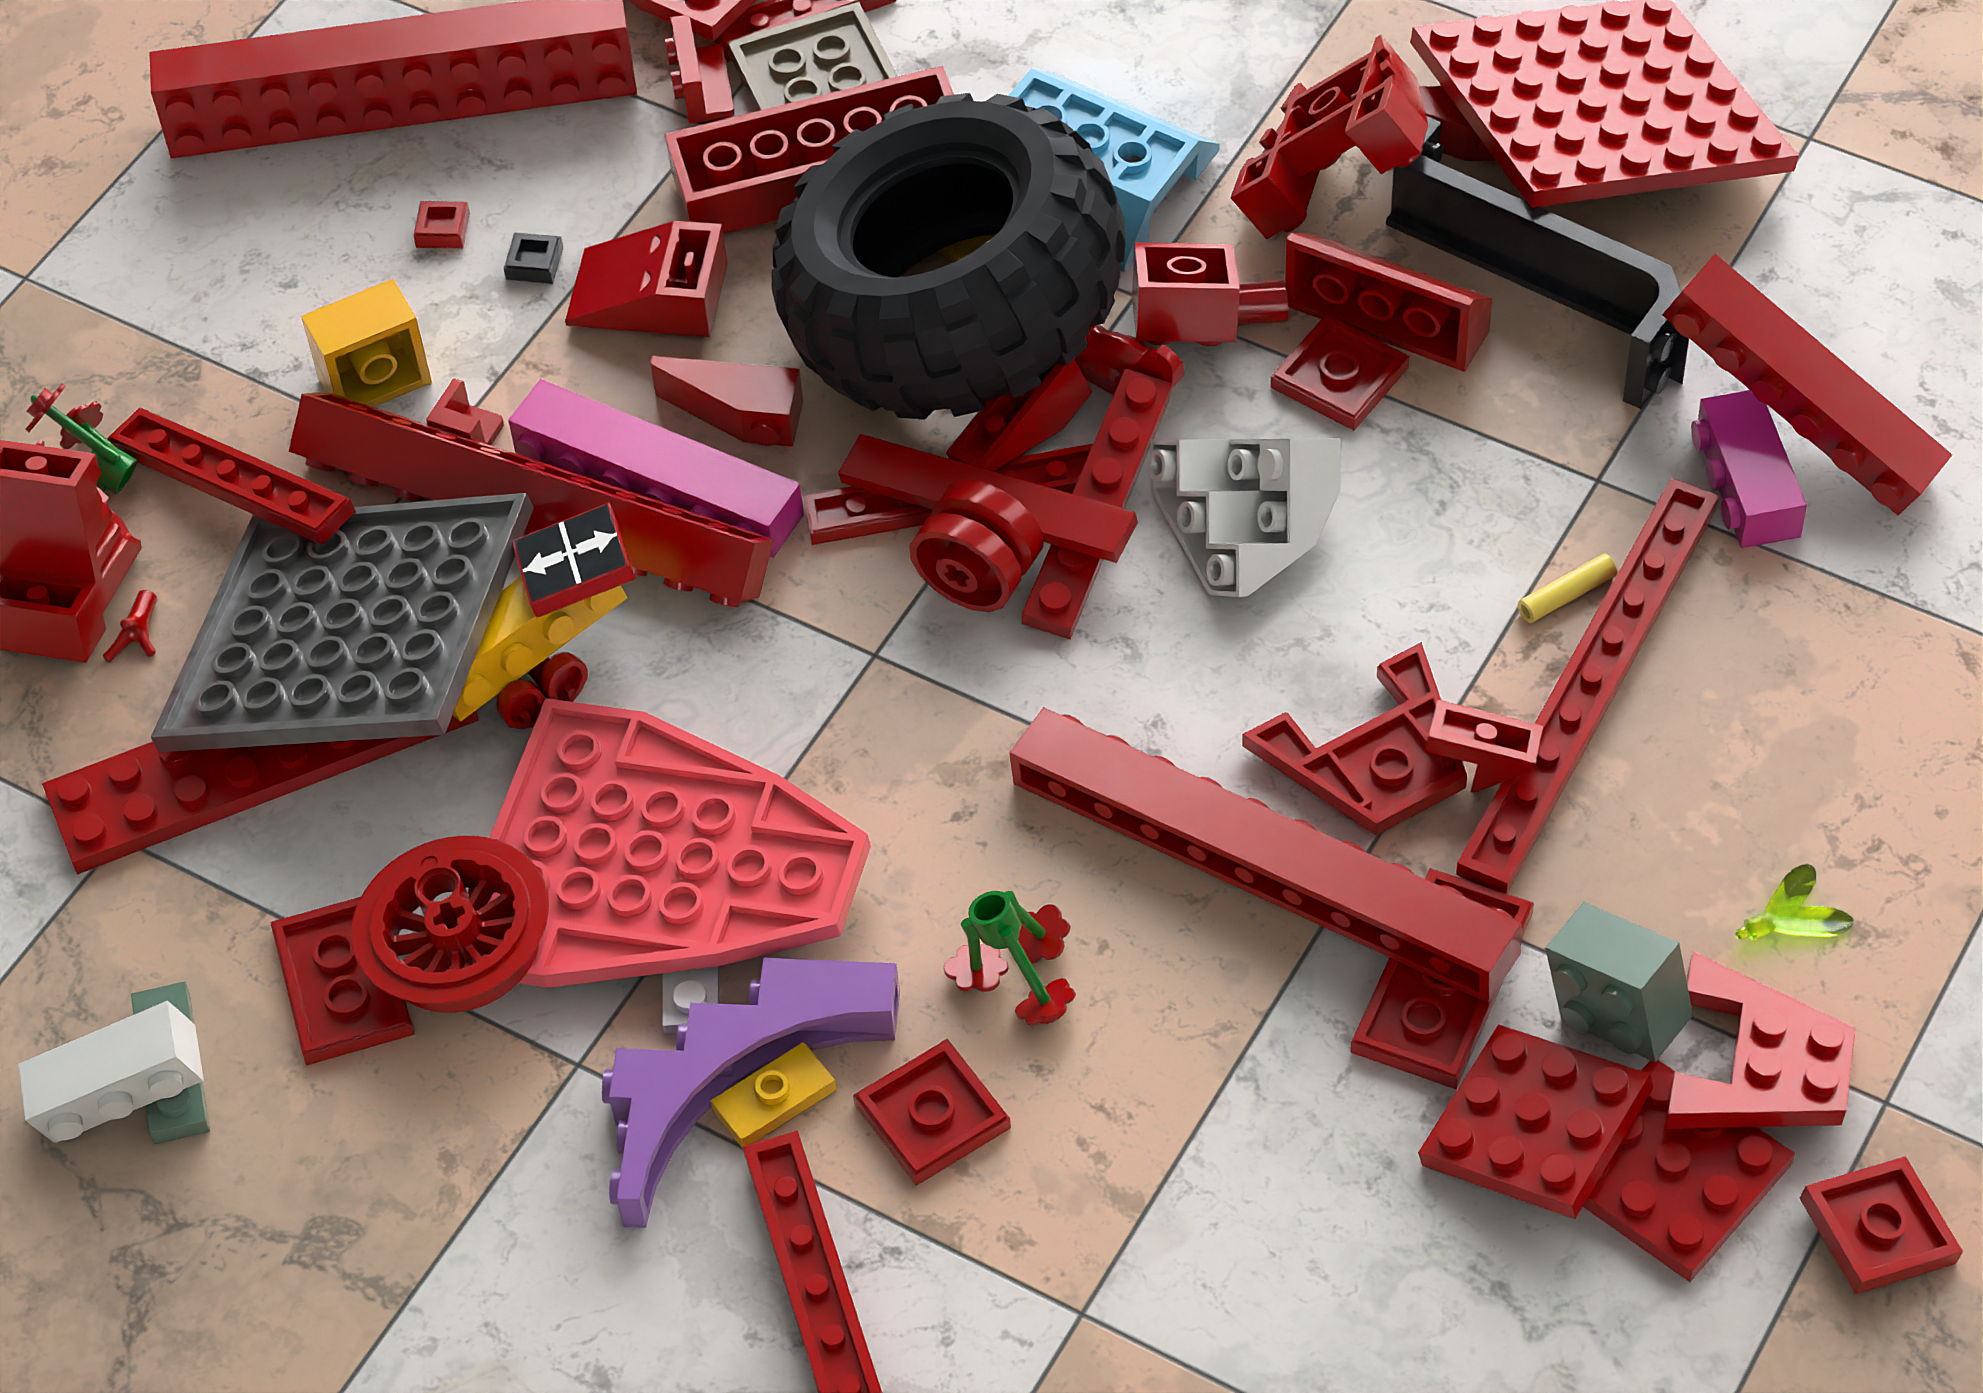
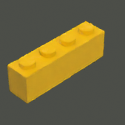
M522 576L501 590L454 709L453 716L460 722L499 694L510 682L518 680L625 601L627 596L622 586H617L537 618L530 606Z

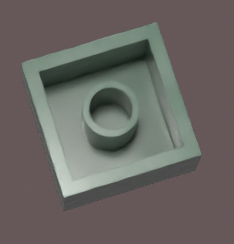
M1583 902L1545 947L1561 1020L1577 1032H1589L1611 1042L1624 1053H1635L1656 1062L1693 1016L1680 943Z

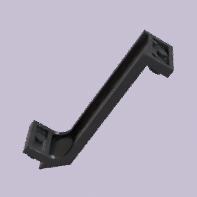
M1426 116L1428 129L1422 145V153L1410 165L1403 168L1397 165L1393 168L1391 213L1386 218V225L1631 335L1623 402L1641 409L1652 393L1660 394L1669 379L1683 385L1689 338L1681 335L1674 325L1662 316L1664 311L1682 292L1672 266L1540 207L1530 208L1528 203L1522 199L1440 164L1444 151V146L1440 144L1441 122Z

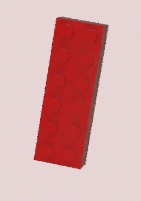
M943 65L665 134L671 172L687 222L722 224L723 234L777 221L781 209L792 204L797 196L794 190L795 184L810 166L826 162L834 154L832 146L856 129L864 132L885 120L884 114L909 104H912L914 109L936 104L941 96L954 95Z

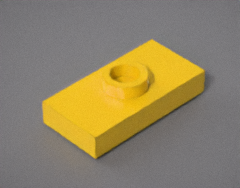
M803 1041L713 1098L710 1102L712 1111L743 1149V1146L760 1140L835 1092L837 1088L835 1079Z

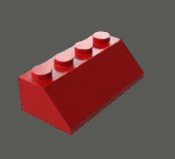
M1290 233L1286 239L1285 287L1287 289L1289 308L1319 319L1328 314L1379 341L1463 372L1466 371L1490 332L1492 298L1313 233Z

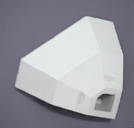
M1340 438L1151 440V454L1148 460L1151 492L1209 595L1248 597L1316 545L1341 490Z

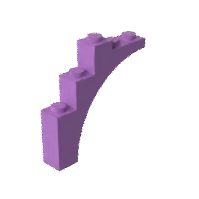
M763 958L761 979L751 980L749 1005L690 1002L687 1024L678 1025L676 1051L616 1048L613 1070L605 1069L603 1074L602 1101L603 1103L611 1104L615 1125L618 1126L617 1151L618 1154H623L621 1170H612L609 1185L610 1203L618 1204L623 1227L646 1228L656 1187L676 1148L699 1118L712 1108L710 1100L803 1041L812 1051L849 1042L895 1040L900 998L897 963Z

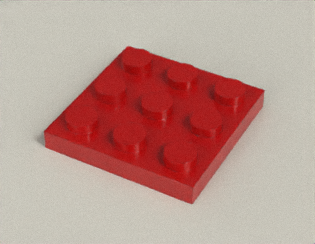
M1498 1024L1419 1150L1418 1154L1421 1164L1426 1168L1576 1219L1654 1088L1651 1074Z
M1650 1060L1641 1071L1651 1074L1654 1088L1583 1207L1681 1277L1691 1282L1793 1164L1795 1153L1758 1127L1664 1129L1669 1092L1675 1071L1659 1060L1656 1062Z

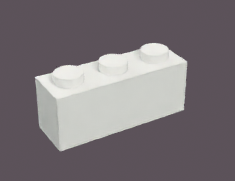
M169 1001L153 1006L18 1064L25 1121L54 1144L62 1140L74 1139L81 1135L83 1131L109 1120L124 1118L131 1114L133 1110L162 1098L174 1097L181 1093L183 1089L204 1081L195 1024Z

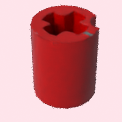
M1285 280L1239 284L1237 326L1288 321V297Z

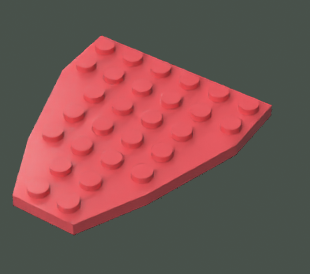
M547 698L544 700L489 837L505 842L524 853L536 865L545 881L549 898L547 925L539 943L535 960L527 974L518 983L544 988L717 967L840 937L871 847L866 832L780 775L646 712ZM475 888L468 889L469 896H471ZM494 893L491 896L488 903L499 897L501 894ZM514 911L504 918L514 916ZM470 961L465 963V967L473 965Z

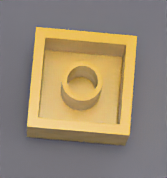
M394 279L369 287L301 316L318 380L324 391L375 407L432 383L417 318Z

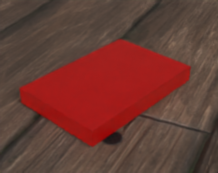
M361 897L270 922L306 1066L415 1035L406 1001L394 997L376 986L364 974L355 958L351 940V928L354 912Z

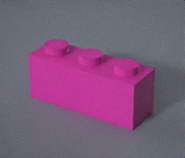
M1750 390L1702 398L1700 400L1698 420L1692 421L1691 424L1692 440L1696 450L1704 451L1706 456V474L1711 489H1718L1721 495V512L1725 527L1728 530L1734 529L1741 548L1801 538L1807 504L1768 406L1760 402Z

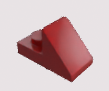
M1438 699L1425 751L1477 764L1470 791L1475 793L1533 771L1544 726Z

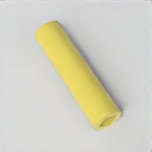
M1603 553L1518 601V609L1521 616L1526 622L1531 624L1614 578L1617 575L1614 561L1609 555Z

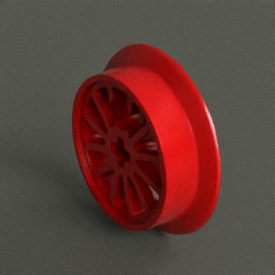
M453 836L421 844L398 856L385 866L363 892L355 909L351 928V940L355 958L364 974L381 990L394 997L408 1001L419 1008L440 1013H457L483 1007L511 991L531 968L549 915L547 887L536 865L520 850L505 842L481 836ZM466 888H475L471 896H469ZM446 892H452V894L448 898L441 901H434V899L438 895ZM494 893L501 894L499 897L488 903V901ZM420 906L423 916L413 912ZM514 911V916L504 918ZM402 929H407L416 932L399 935V932ZM410 954L403 960L398 958V956ZM470 961L473 963V965L465 967L466 962Z

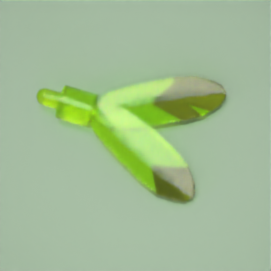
M1803 864L1792 869L1784 877L1770 898L1764 912L1746 919L1744 927L1737 929L1735 935L1738 939L1749 937L1752 940L1759 939L1774 931L1797 935L1836 936L1848 931L1852 927L1854 920L1848 913L1838 908L1802 906L1816 883L1815 868L1812 865Z

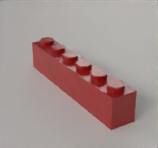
M1717 254L1711 257L1662 314L1663 317L1674 325L1681 335L1698 345L1713 358L1714 362L1721 369L1728 371L1753 392L1760 402L1772 408L1792 425L1793 429L1800 436L1812 442L1832 459L1833 463L1840 470L1852 476L1872 494L1875 500L1887 506L1896 515L1901 514L1924 492L1953 455Z

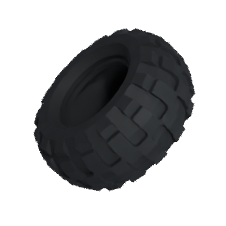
M970 93L941 96L937 103L914 109L913 105L909 104L884 114L885 120L864 132L856 129L832 146L834 154L823 164L813 165L807 169L794 186L797 196L793 203L781 209L775 228L776 238L773 245L774 269L771 270V290L777 313L804 364L819 375L823 382L835 391L871 411L882 407L887 411H894L897 418L925 420L934 410L950 409L954 417L985 410L986 401L1010 392L1015 399L1041 385L1042 382L1039 376L1055 364L1067 366L1088 346L1085 337L1090 333L1089 327L1104 324L1115 303L1114 294L1119 286L1120 263L1124 262L1125 219L1105 165L1093 153L1090 144L1074 129L1044 107L1036 110L1034 107L1026 106L1022 98L997 93L986 101H974ZM996 234L976 251L952 264L930 272L900 277L907 269L921 259L943 247L981 235Z

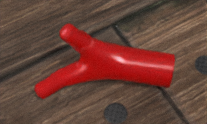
M148 590L138 592L127 619H122L120 622L121 632L111 647L103 654V658L106 661L111 662L133 641L140 644L148 657L155 655L156 650L150 641L148 631L149 620L158 601L157 596L153 592Z

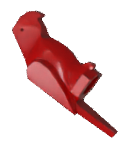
M1101 325L1089 327L1090 333L1085 337L1088 346L1075 358L1085 379L1112 395L1115 394L1125 369L1173 383V388L1185 374L1183 361L1167 346L1161 345L1159 349L1147 347L1142 341H1137L1133 336L1106 330Z

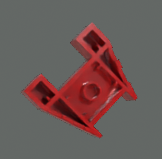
M1382 35L1375 38L1370 53L1311 88L1306 89L1301 82L1294 86L1280 108L1285 114L1282 123L1276 131L1270 128L1263 134L1259 143L1264 147V151L1256 158L1247 159L1239 172L1231 200L1267 240L1281 231L1285 233L1291 232L1304 222L1320 170L1329 168L1340 158L1342 153L1355 146L1359 148L1380 174L1389 171L1397 165L1401 168L1406 167L1420 156L1428 129V121L1417 78Z

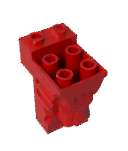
M0 440V650L87 663L106 630L103 613L142 549L141 541L129 532L122 519L108 507L109 497L97 487L101 470L98 467L95 453Z

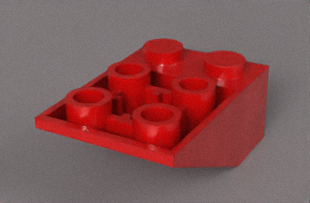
M671 221L584 248L565 319L566 326L710 337L728 265L722 224Z

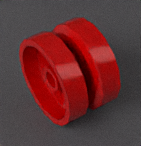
M961 480L950 484L932 511V516L926 519L909 545L910 560L918 574L933 590L949 601L967 609L992 612L1005 606L1021 582V576L1025 575L1044 545L1043 533L1035 517L1018 500L1003 490L984 482Z

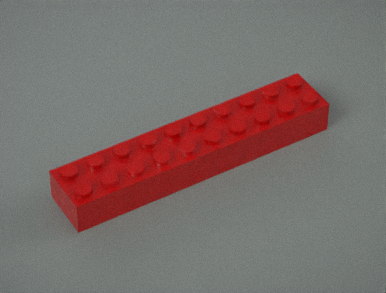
M525 0L149 52L151 95L171 159L637 94L623 0Z

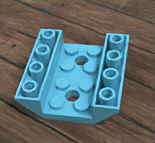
M1031 68L1008 95L1022 98L1026 106L1034 107L1036 110L1044 107L1082 136L1090 144L1093 153L1103 161L1125 219L1124 262L1120 263V271L1124 273L1134 261V242H1149L1150 215L1181 175L1197 180L1219 152V143L1053 72ZM1133 155L1143 159L1137 163H1129L1122 160Z

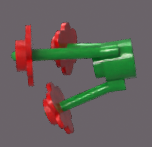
M62 383L53 393L44 388L39 395H32L30 398L32 404L26 412L34 418L25 430L30 432L44 414L49 416L62 426L60 446L68 450L76 443H84L92 449L91 453L96 454L98 467L101 470L97 487L103 492L108 489L118 494L134 473L137 460L115 447L95 430L103 419V413L100 411L101 404L94 401L89 406L86 404L76 406L65 415L52 405L66 387ZM38 440L36 445L44 446L45 442Z
M989 891L979 895L969 907V918L961 922V927L967 936L968 945L960 946L957 949V956L951 957L945 962V975L952 980H956V987L961 991L972 989L982 992L993 991L1000 984V976L1006 974L1009 969L1006 959L1000 958V949L1008 948L1032 989L1028 994L1029 998L1023 1000L1016 1007L1015 1013L1017 1017L1025 1020L1029 1026H1034L1038 1023L1049 1024L1058 1020L1065 1014L1067 1010L1066 1004L1074 1000L1076 993L1073 988H1070L1068 981L1063 978L1054 980L1045 987L1032 964L1040 961L1042 957L1046 960H1053L1061 955L1065 947L1063 938L1069 934L1070 924L1065 919H1062L1060 909L1053 904L1044 905L1037 913L1027 912L1018 903L1013 891Z

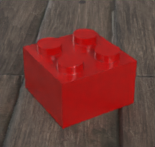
M1134 242L1132 302L1137 341H1146L1159 346L1169 345L1174 341L1196 342L1203 346H1218L1223 342L1236 343L1240 287L1233 244Z

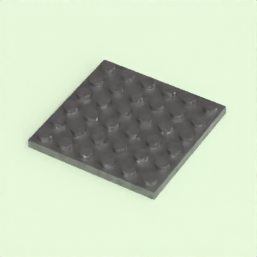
M527 493L354 507L356 512L323 545L256 515L252 516L150 737L158 751L169 752L445 735L516 555L512 544L513 540L523 536L534 509Z

